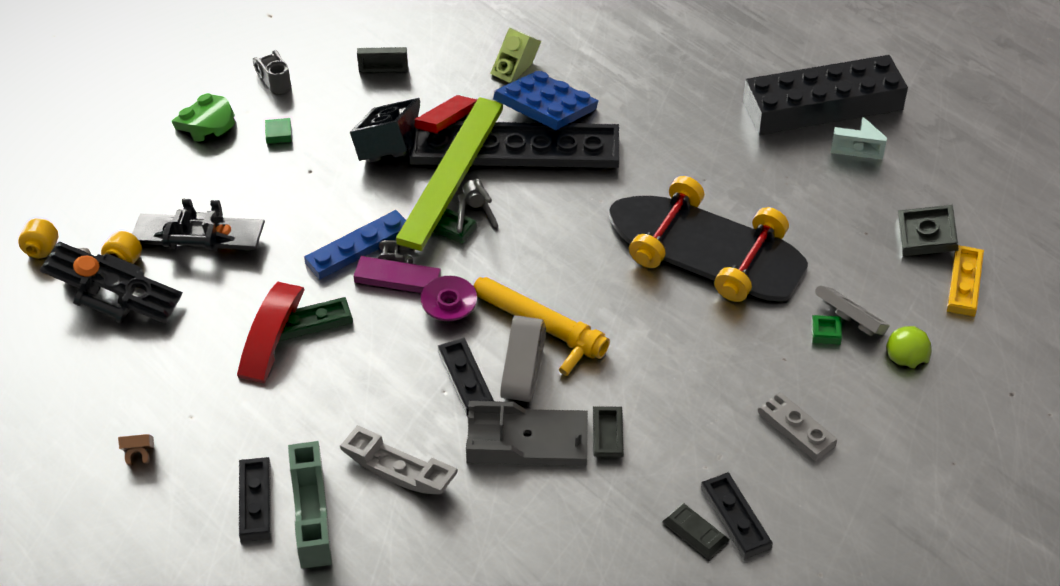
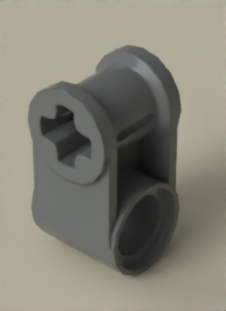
M277 49L272 50L271 54L252 58L256 74L264 81L272 93L283 94L291 89L288 64L283 60Z

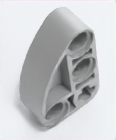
M514 315L501 382V398L531 401L545 344L546 326L543 319Z

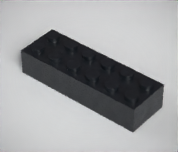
M889 54L747 78L745 80L743 102L758 134L763 135L904 110L908 86Z

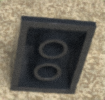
M420 98L374 107L357 123L349 133L359 161L368 159L369 162L381 160L386 155L392 154L393 157H399L408 152L407 150L415 140V119L419 116Z

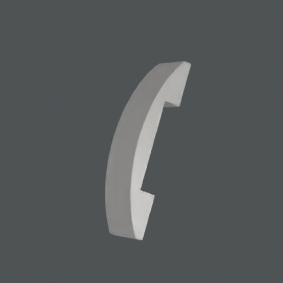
M358 425L340 445L341 450L374 474L394 484L421 493L442 494L458 473L457 468L434 458H431L427 463L383 443L381 435Z

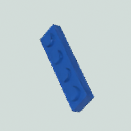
M394 210L305 255V264L321 280L359 260L361 256H367L379 250V243L381 241L396 240L406 219L397 210Z

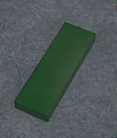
M346 297L297 308L295 313H290L279 341L352 324L353 318Z

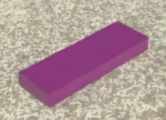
M361 256L353 277L355 283L421 293L428 282L441 277V268Z

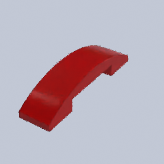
M277 281L270 289L258 309L249 330L239 362L238 378L265 384L275 361L273 355L290 313L296 312L305 291L304 287Z

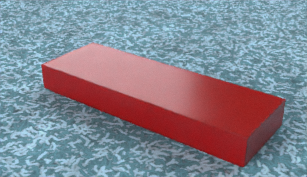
M456 95L415 119V128L438 133L468 115L477 99Z

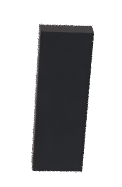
M465 337L438 345V353L466 415L468 416L469 401H494Z
M269 457L239 460L240 542L272 539L271 463Z
M729 472L701 482V490L743 559L772 549L773 542Z

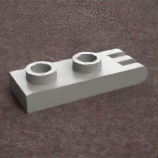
M818 286L815 289L818 297L837 308L835 311L837 315L847 321H850L851 318L860 323L858 328L868 335L873 336L874 333L884 335L888 330L889 324L833 288Z
M781 392L776 394L774 399L768 400L766 405L758 408V413L761 417L815 462L837 444V438Z

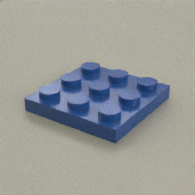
M535 71L496 89L493 100L555 130L596 110L599 101L591 97L589 93L578 91L570 87L568 83L557 81L542 71Z

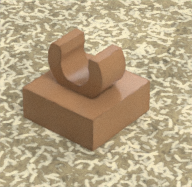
M142 434L118 437L119 449L126 452L125 462L128 465H133L132 457L137 452L142 454L144 464L149 463L150 455L146 449H154L153 436Z

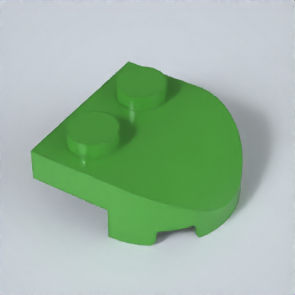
M205 93L200 95L197 101L190 107L180 110L179 115L171 120L176 130L190 132L194 141H204L205 135L214 133L216 136H219L228 131L235 123L233 118L235 114L226 97Z

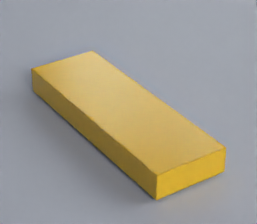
M958 245L959 251L954 253L947 312L975 317L984 250Z

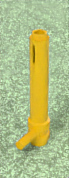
M479 277L473 285L477 297L512 315L543 319L547 333L567 342V346L573 350L558 369L565 376L570 374L583 354L590 358L596 357L601 359L609 348L610 339L605 336V333L597 329L591 330V326L581 321L575 322L488 277Z

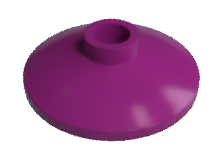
M458 276L437 277L428 282L421 292V305L424 311L431 317L442 321H455L466 317L474 310L477 303V293L474 286L469 281Z

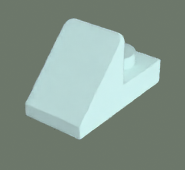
M862 118L860 130L835 127L831 153L883 160L887 137L867 119Z

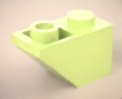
M509 28L490 74L509 83L516 81L532 65L541 41Z

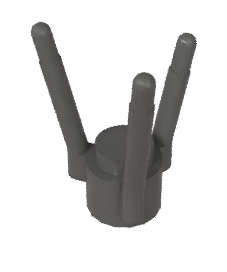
M476 179L466 182L463 186V193L458 195L460 204L457 232L461 233L463 229L466 203L475 208L483 206L493 227L498 228V223L488 203L492 202V199L483 187L481 180Z

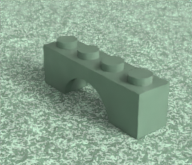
M319 441L288 445L295 506L296 546L300 568L332 565Z

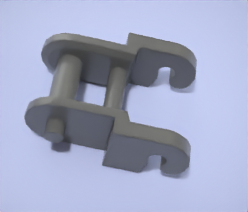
M385 240L379 243L382 254H379L378 259L413 264L411 256H408L407 261H405L404 255H398V251L412 248L398 245L396 240Z

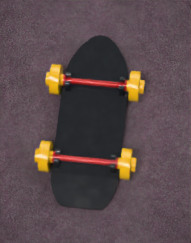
M679 176L673 181L669 188L671 198L632 196L616 200L609 209L610 221L618 234L630 244L629 253L638 264L647 268H656L663 260L714 280L717 292L730 301H743L748 294L769 301H788L807 272L808 262L806 258L795 247L782 240L789 228V222L783 213L770 207L762 208L757 212L752 221L753 228L697 208L703 201L705 193L701 184L691 177Z

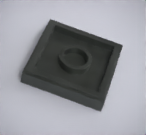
M953 205L898 210L903 256L959 251Z

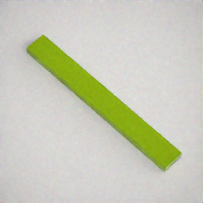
M481 97L478 98L396 237L398 245L419 251L423 250L502 113L503 104Z

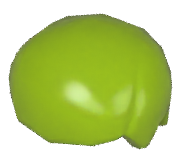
M904 326L892 332L886 344V350L892 361L898 365H906L914 369L922 362L928 364L932 354V345L926 332L915 326Z

